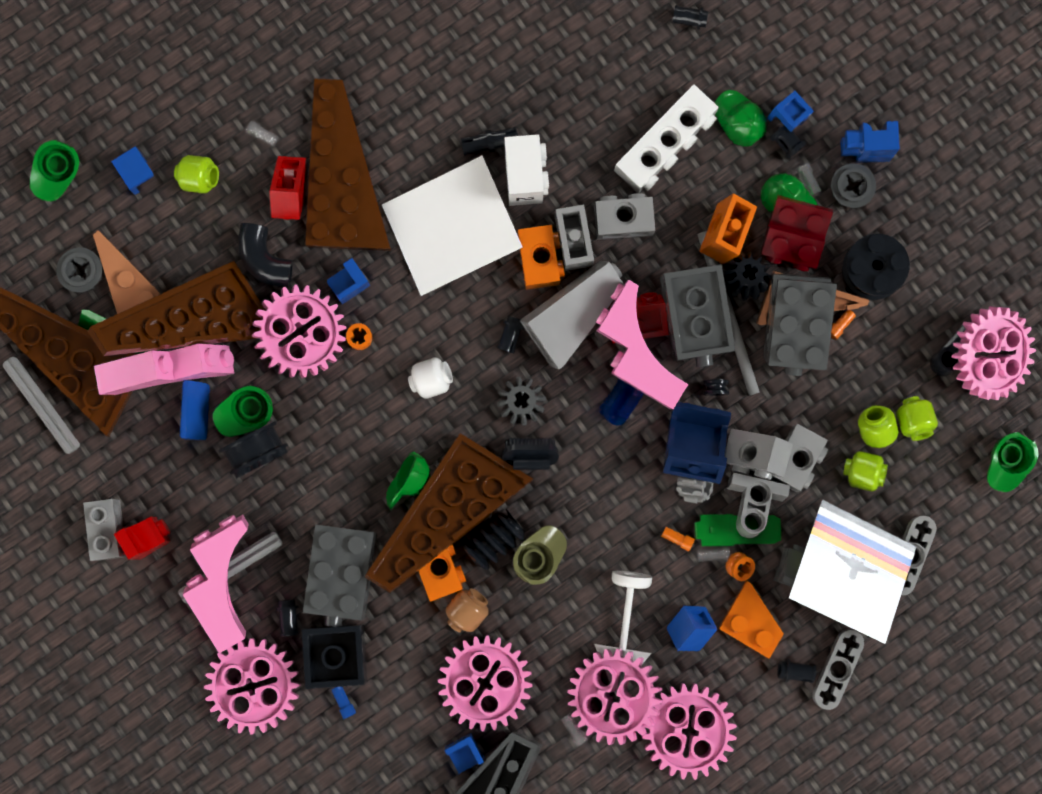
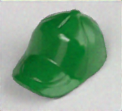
M727 90L718 96L715 104L719 108L715 115L727 137L734 144L749 147L766 134V116L756 103L751 102L735 90Z
M57 140L45 142L38 148L33 159L30 175V190L37 198L52 202L63 195L79 168V157L76 150Z
M787 173L772 175L761 188L762 204L770 213L773 211L777 195L817 205V202L805 188L804 184L795 176Z
M255 386L242 387L233 392L215 408L213 422L218 431L226 437H235L256 429L258 430L270 421L273 412L271 398L261 388Z
M1019 432L1007 434L998 440L992 449V460L987 473V482L990 487L1000 492H1010L1018 487L1034 468L1038 460L1039 454L1036 443Z
M411 452L405 458L396 477L388 487L386 501L390 510L393 509L402 496H418L430 479L429 465L419 454Z

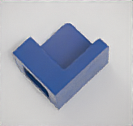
M793 91L772 110L767 119L771 122L777 117L792 132L797 126L802 125L814 111L796 91Z
M136 146L111 161L134 195L140 192L137 188L139 185L154 176V173L147 164V160Z
M353 258L343 264L344 269L327 280L328 285L341 304H344L370 286Z
M683 606L667 626V631L677 651H700L718 630L707 608L701 606Z
M471 733L447 745L444 750L450 756L459 774L485 761Z

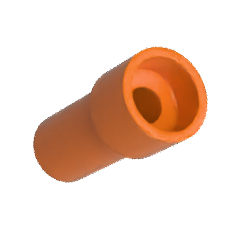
M846 310L835 323H832V339L837 340L843 334V330L856 317L853 311Z
M665 527L661 537L679 545L680 548L688 552L695 541L694 538L683 535L668 527Z

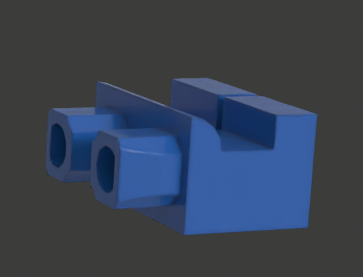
M887 121L881 130L872 131V127L867 123H863L859 130H846L845 137H842L840 140L841 156H856V163L890 162L900 150L898 121Z

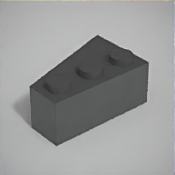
M517 731L512 732L455 794H520L543 744Z

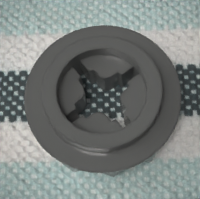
M851 163L840 167L834 173L830 187L833 198L841 206L854 209L863 207L872 200L876 191V181L868 168L860 164ZM848 179L852 183L862 181L856 189L858 193L855 194L853 190L849 192L843 191L849 185Z
M78 247L68 250L61 256L56 272L58 280L63 287L71 292L84 293L95 289L97 283L102 280L103 266L99 257L93 251ZM74 261L82 267L87 265V268L84 270L87 279L80 275L74 277V273L77 271L73 263Z

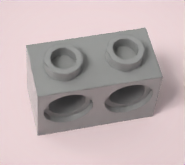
M106 499L83 503L90 561L126 557L114 536V533L123 529L120 500Z

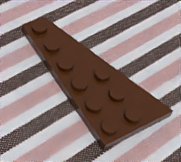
M314 79L305 246L311 248L391 251L343 80Z
M232 261L92 325L88 333L103 356L187 347L198 343L214 344L258 339L253 338L252 334L260 329L253 326L252 323L262 320L255 313L258 309L265 310L235 261ZM273 322V330L278 334L280 331Z
M0 287V330L96 424L105 436L109 437L133 391L118 395H99L94 366L137 354L127 353L103 356L88 330Z
M460 433L366 573L365 578L391 593L530 484L533 478L520 470H513L511 464Z

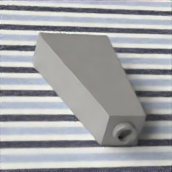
M599 261L520 320L551 367L560 369L566 364L594 327L604 308L607 309L614 299L610 297L619 283L624 285L620 279L622 273L614 263L610 264V262Z

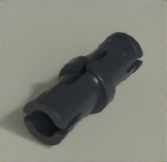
M513 127L494 132L486 130L484 134L462 137L463 154L465 156L488 150L489 153L495 152V149L505 147V137L518 136L517 129Z

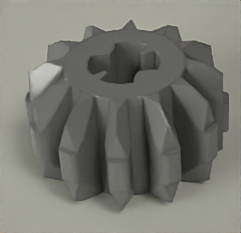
M517 377V387L514 388L513 384L507 381L505 385L510 392L499 390V395L507 398V400L498 401L497 406H508L501 413V416L504 418L512 413L513 416L510 423L513 425L516 423L518 416L521 417L522 426H526L527 415H529L533 422H536L538 419L533 410L539 413L544 412V408L536 403L546 401V397L543 395L535 396V394L542 390V387L538 385L531 390L530 387L533 382L531 378H528L526 386H522L521 377ZM521 394L522 398L523 395L528 397L526 408H522V405L517 408L514 405L517 395Z

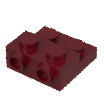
M777 195L761 246V254L766 255L765 259L771 263L781 264L782 260L792 262L793 267L801 271H809L810 267L817 269L825 245V237L833 215V209Z

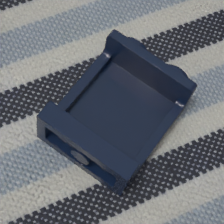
M677 402L672 410L669 422L663 473L720 484L727 464L725 448L731 412Z

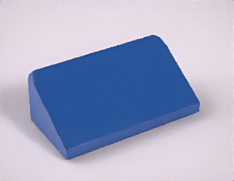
M184 380L180 420V437L182 439L203 441L207 439L210 386L207 383Z

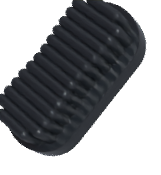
M509 438V441L505 440L502 457L504 461L513 466V470H549L550 466L558 461L559 453L555 440H552V438Z

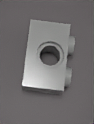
M637 193L629 195L628 199H617V196L600 197V201H595L594 213L597 240L654 235L653 197H645V194ZM620 210H627L630 212L632 219L628 222H622L617 218L616 213Z
M584 204L556 209L555 222L559 234L564 271L593 266L594 256Z
M795 424L785 441L793 444L785 476L772 475L771 479L778 483L790 485L791 490L799 492L802 488L807 489L815 475L811 471L816 462L820 464L826 456L828 449L825 448L828 440L799 424ZM795 452L803 453L806 458L805 465L802 468L797 467L793 463Z
M731 429L725 449V457L727 458V464L733 466L732 471L744 475H749L750 471H754L755 476L771 480L772 475L785 476L793 444L776 436Z

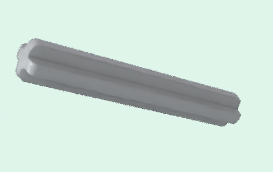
M11 357L2 364L3 368L65 453L70 454L80 447V443L18 358Z
M271 532L231 557L228 566V579L282 546L283 543L280 536L276 532ZM186 585L178 591L179 596L181 597L184 603H187L186 599L183 596L185 587H187Z

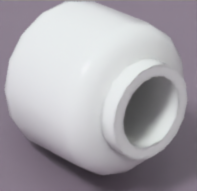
M433 357L413 365L408 382L414 393L418 392L421 397L428 399L447 392L450 383L453 382V376L446 361L442 362L439 358Z

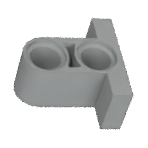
M733 473L729 477L727 489L742 492L736 521L738 533L745 538H753L762 532L767 524L771 499L783 502L789 495L790 485ZM752 489L759 490L763 495V501H754L751 498L750 491ZM746 517H752L757 521L758 528L756 530H751L745 525Z

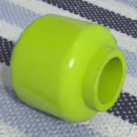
M186 155L175 166L174 177L183 191L205 194L217 185L219 170L209 157Z
M918 396L903 400V405L896 411V417L903 436L911 438L912 441L931 437L934 434L933 431L938 426L932 403L928 400H920Z
M875 405L864 410L859 416L858 426L862 440L866 445L872 448H883L889 446L897 439L899 431L895 414L891 409Z
M858 451L854 454L853 459H846L843 475L848 476V483L851 487L873 492L878 486L883 487L888 465L884 464V460L880 455Z

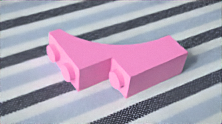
M630 280L626 281L624 285L619 283L610 297L615 300L609 310L604 308L596 320V323L600 325L597 332L625 348L624 353L618 351L610 365L614 367L611 374L665 407L674 409L688 384L665 369L648 349L637 320L636 299L639 286Z
M198 343L172 351H148L96 365L94 369L99 395H118L172 382L234 374V357L230 351V346Z
M243 514L237 518L234 515L227 517L219 523L220 528L211 533L209 530L201 532L193 538L195 542L192 543L190 548L191 553L206 576L203 577L199 574L188 580L183 596L219 653L244 640L246 630L233 608L228 589L229 561L235 546L249 526Z

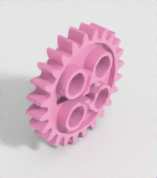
M294 285L291 293H289L286 287H283L281 289V297L273 292L270 295L273 303L264 300L262 305L266 311L258 309L255 313L262 320L252 323L253 326L260 329L252 334L253 338L261 340L255 346V349L263 348L265 351L260 359L269 357L271 361L268 367L271 368L276 364L279 365L278 374L280 375L286 369H289L290 378H293L296 372L299 371L303 379L307 376V370L313 376H316L318 374L317 366L323 371L327 370L326 360L331 363L336 362L337 359L332 353H341L343 351L337 343L346 341L345 337L339 335V332L345 330L346 326L338 325V321L344 316L334 314L338 305L335 304L329 307L327 303L330 296L328 295L324 299H320V289L316 290L312 295L308 285L304 287L302 292L299 291L297 285ZM298 305H303L308 309L309 317L307 319L300 318L297 315L296 307ZM315 317L320 318L318 323L311 326L302 335H298L283 347H279L278 343L291 335L296 328H301ZM273 322H282L286 327V333L284 335L276 334L273 330ZM314 329H321L325 333L326 339L324 342H318L314 339ZM291 345L301 347L303 351L302 358L296 359L290 354L289 348Z
M989 306V309L981 308L979 314H971L972 322H963V326L966 329L965 332H957L961 341L953 343V346L959 349L958 353L952 355V358L958 359V363L953 366V369L961 371L956 379L964 381L962 388L970 390L969 394L987 400H999V397L1008 398L1009 391L1017 392L1016 383L1025 384L1022 375L1031 374L1026 367L1027 364H1034V360L1029 358V354L1036 352V349L1030 348L1029 344L1035 338L1027 336L1032 328L1024 326L1026 319L1018 317V312L1010 311V308ZM1001 350H1002V351H1013L1012 354H1006V355H1003V354H989L988 356H983V355H976V356H975V353H977V352H988V353H992V352H993V353H997V352H1000Z
M486 635L484 643H480L478 637L474 636V645L471 646L466 640H463L464 650L461 651L454 647L453 651L456 657L446 656L445 660L450 666L440 668V671L447 674L446 677L438 679V683L446 685V688L439 691V695L448 696V699L442 705L453 706L449 715L453 716L459 713L461 715L459 724H462L466 719L470 720L469 729H472L476 722L480 723L481 731L485 730L486 723H490L493 730L497 728V721H501L503 725L508 726L506 717L510 715L512 718L517 719L518 716L515 709L525 710L524 704L520 702L521 699H530V695L524 692V689L532 687V683L524 681V678L530 676L531 671L522 670V667L528 663L527 660H517L521 651L517 650L511 653V642L507 643L504 647L500 646L501 637H498L493 644L490 643L489 635ZM485 655L489 660V666L485 670H477L472 662L475 656ZM499 660L501 664L490 680L493 687L491 689L489 687L484 688L475 705H471L470 701L480 687V682L477 679L479 677L484 679L495 661ZM501 671H509L513 674L514 680L511 685L502 686L498 683L497 676ZM463 679H467L473 684V691L468 695H462L457 690V683ZM491 695L497 699L498 705L494 710L487 711L482 707L481 701L485 696Z
M250 638L249 644L246 647L245 642L242 640L238 642L237 650L234 646L227 649L228 655L223 652L217 653L221 660L220 663L215 661L210 663L215 672L206 673L205 676L211 679L212 683L205 685L204 689L212 690V695L205 698V700L215 702L210 712L217 710L221 712L217 719L218 722L225 718L229 719L228 729L236 723L238 724V733H242L246 726L249 728L250 735L255 733L257 726L264 733L267 731L268 722L275 728L278 726L276 717L282 720L288 718L284 709L294 710L295 707L289 701L290 699L299 698L298 694L292 692L294 688L301 686V683L292 680L293 677L299 674V671H290L289 667L295 661L285 662L284 658L287 651L285 650L277 654L278 644L275 643L268 649L266 639H263L259 646H257L255 638ZM259 660H265L270 666L269 673L265 676L260 675L256 670V663ZM231 668H236L241 673V681L238 684L232 683L228 679V672ZM271 677H277L278 679L277 682L256 688L255 693L252 689L233 695L227 693L230 689L250 683V678L252 682H259ZM266 688L276 691L278 698L274 704L265 701L263 693ZM239 696L245 697L249 702V708L246 712L239 711L235 706V701Z
M605 649L604 658L599 652L593 653L594 662L588 658L583 660L586 669L581 667L575 669L580 677L570 678V681L576 685V689L567 691V693L575 696V700L568 702V705L576 706L577 708L571 716H580L581 721L577 725L578 728L587 725L586 736L596 732L597 742L602 741L607 736L608 745H612L617 737L619 744L623 745L626 743V735L633 742L637 740L635 731L642 736L645 735L647 732L644 724L650 727L654 726L655 723L650 716L660 715V712L654 708V705L663 703V700L655 697V693L662 691V688L653 686V683L659 677H650L648 675L652 669L651 665L644 668L641 667L644 660L643 657L633 661L632 651L623 657L622 649H616L613 657L611 650ZM604 669L612 674L610 685H605L601 681V673ZM621 672H624L625 677L619 686L618 684L620 681V674ZM631 680H634L639 685V693L636 696H632L627 690V685ZM617 690L616 695L620 697V701L612 704L613 697L610 696V692ZM594 697L599 698L602 702V710L599 713L591 708V701ZM612 705L609 716L610 719L609 721H606L605 715L609 711L610 706ZM620 708L626 709L629 713V721L626 724L618 719L617 713Z
M681 683L679 692L673 686H669L670 695L666 696L664 693L659 692L663 703L654 705L655 709L660 712L658 716H650L655 723L654 726L650 727L644 724V727L648 728L649 732L643 735L642 738L651 741L644 748L646 751H655L650 757L652 761L661 759L658 766L660 770H663L668 765L670 766V776H673L677 770H680L681 779H685L687 772H690L693 779L696 780L698 771L701 770L707 777L709 776L708 767L712 766L718 771L719 767L716 761L719 759L727 762V758L723 755L724 751L733 752L734 750L727 744L728 741L737 739V737L729 733V730L737 727L736 724L727 721L734 714L733 712L723 711L728 705L726 701L716 703L719 698L718 693L715 692L708 697L709 688L706 686L701 692H698L696 683H693L690 691L687 690L684 683ZM694 705L695 709L691 720V727L696 732L695 734L691 733L689 736V753L687 757H684L683 751L687 737L682 732V729L688 728L689 707ZM674 707H682L684 711L683 718L678 722L671 721L669 718L670 710ZM703 711H710L712 714V722L707 726H701L698 723V716ZM670 736H676L680 740L679 747L674 751H669L665 748V741ZM700 740L707 741L709 746L708 751L703 755H697L694 752V746Z

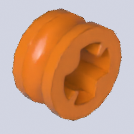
M356 323L348 328L346 340L353 349L364 350L372 342V333L366 325ZM359 329L360 333L364 330L367 333L364 336V343L359 344L357 341L355 344L352 342V339L355 337L353 333L355 330Z
M736 552L728 558L726 571L736 580L746 581L755 571V562L746 554Z

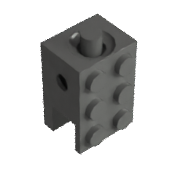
M722 264L664 273L662 277H659L662 297L666 303L673 361L695 358L696 367L698 368L713 365L712 355L735 351Z
M772 273L763 358L769 366L786 367L785 374L801 376L803 368L827 370L837 284L831 283L830 278Z
M315 524L303 613L325 616L324 625L332 627L342 626L343 618L353 620L365 619L370 580L365 578V575L373 564L377 533Z

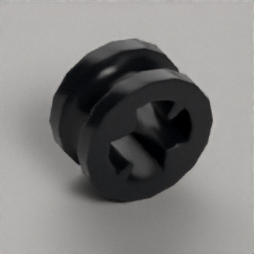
M704 380L703 385L706 386V391H703V395H729V391L726 389L729 380Z

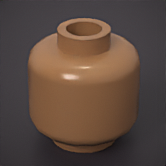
M475 589L460 590L446 606L449 626L457 632L462 630L466 632L475 631L488 616L487 599Z

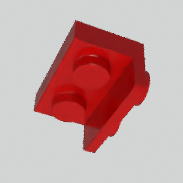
M654 292L641 294L636 299V312L643 339L669 335L666 303L662 295H657ZM613 300V302L607 308L608 310L611 308L615 300Z

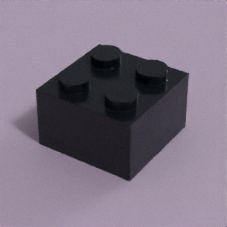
M364 624L302 629L305 689L356 686L367 683Z

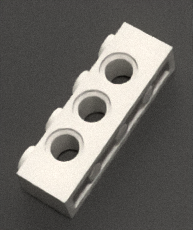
M693 84L615 165L614 171L637 193H640L644 188L647 191L650 190L659 180L656 175L663 168L668 171L679 159L676 154L682 148L687 151L697 141L698 138L695 135L702 128L707 131L717 120L714 115L719 107ZM689 116L694 120L695 124L690 127L684 126L680 118ZM663 136H671L675 140V145L667 147L662 144L661 138ZM647 155L652 156L656 161V165L647 167L642 163L641 158Z

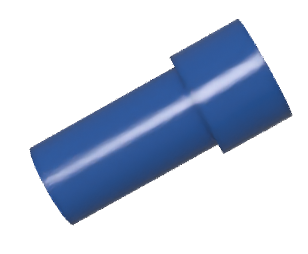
M343 687L331 689L343 719L355 714L356 710L353 704L350 703Z

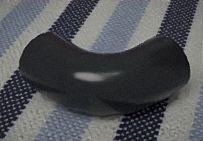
M241 223L238 236L239 256L246 270L258 281L277 287L289 288L292 279L293 260L277 258L269 253L267 249L268 227L253 223Z

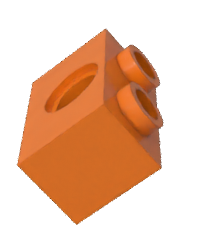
M734 193L717 203L700 252L721 264H725L739 256L757 206Z
M552 225L518 229L517 235L523 247L520 248L526 290L559 285L560 277H565L563 261L557 260L555 249H560L558 232H553ZM538 251H545L550 259L546 263L541 264L536 262L533 256Z
M453 544L419 570L430 602L462 590V583L467 582L461 565L455 567L451 556L456 555ZM438 558L445 560L448 566L446 573L441 576L434 574L431 569L432 562Z

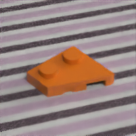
M745 581L718 627L721 631L770 659L784 634L753 585L748 581Z

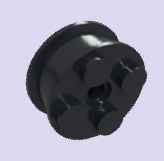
M870 234L859 239L848 250L842 263V275L847 287L855 295L869 300H881L892 295L904 284L910 270L909 256L904 246L895 238L885 234ZM872 264L878 267V271L873 269Z
M276 421L258 430L256 429L218 450L219 453H225L233 468L230 474H234L236 479L288 453L286 449L288 444H282L274 428L277 424Z

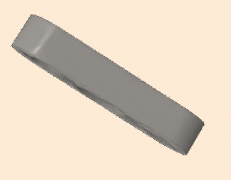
M928 516L912 518L902 540L916 546L919 558L916 563L910 566L914 571L913 574L908 572L906 578L908 584L907 587H903L901 595H908L914 590L935 537L936 524ZM924 521L925 528L929 530L927 534H921L919 542H924L922 547L918 543L909 542L910 537L917 539L919 530L915 526L916 524H922Z
M846 629L837 635L812 693L813 701L820 708L831 710L839 705L864 647V639L859 632ZM853 635V641L857 643L856 647H850L846 654L852 656L851 660L836 656L837 651L844 653L846 649V644L843 643L844 637L850 638ZM835 661H842L846 666V672L842 677L835 678L831 674L830 668ZM827 677L831 681L840 683L839 688L834 685L832 686L830 694L834 698L832 701L827 700L823 704V698L819 695L821 691L826 692L830 686V683L824 682Z

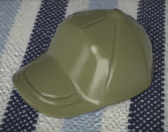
M546 525L527 538L518 547L513 557V566L518 577L532 585L547 582L557 570L565 554L567 541L564 534L556 527Z

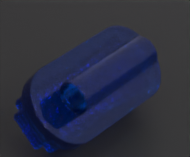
M618 379L612 392L606 397L602 406L599 407L601 409L600 414L609 423L616 426L622 425L627 421L644 393Z

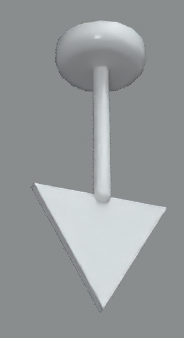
M612 571L613 583L627 587L619 647L594 645L597 652L603 658L605 649H610L613 657L616 649H622L623 657L632 651L633 661L643 657L644 663L651 653L626 649L634 588H649L652 584V576L630 571ZM605 669L608 679L611 683L612 674L610 673V671ZM621 672L620 674V681L618 684L619 686L625 677L624 672Z

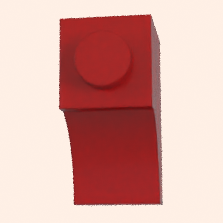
M278 156L270 186L271 218L300 220L304 203L306 158Z
M152 516L114 533L128 560H141L171 542L167 536L170 534V530L164 520H158L157 517Z

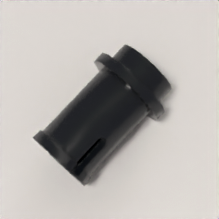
M675 5L672 23L697 26V29L700 30V27L706 28L709 11L703 10V7L699 10Z
M508 316L507 321H503L505 327L497 346L498 349L514 354L520 332L525 329L520 322L521 319Z
M295 599L278 601V607L275 608L276 611H279L280 636L298 635L296 609L299 608V605H296Z
M785 659V661H780L778 664L777 676L779 679H783V682L796 680L814 683L816 666L814 664L792 663L790 659Z

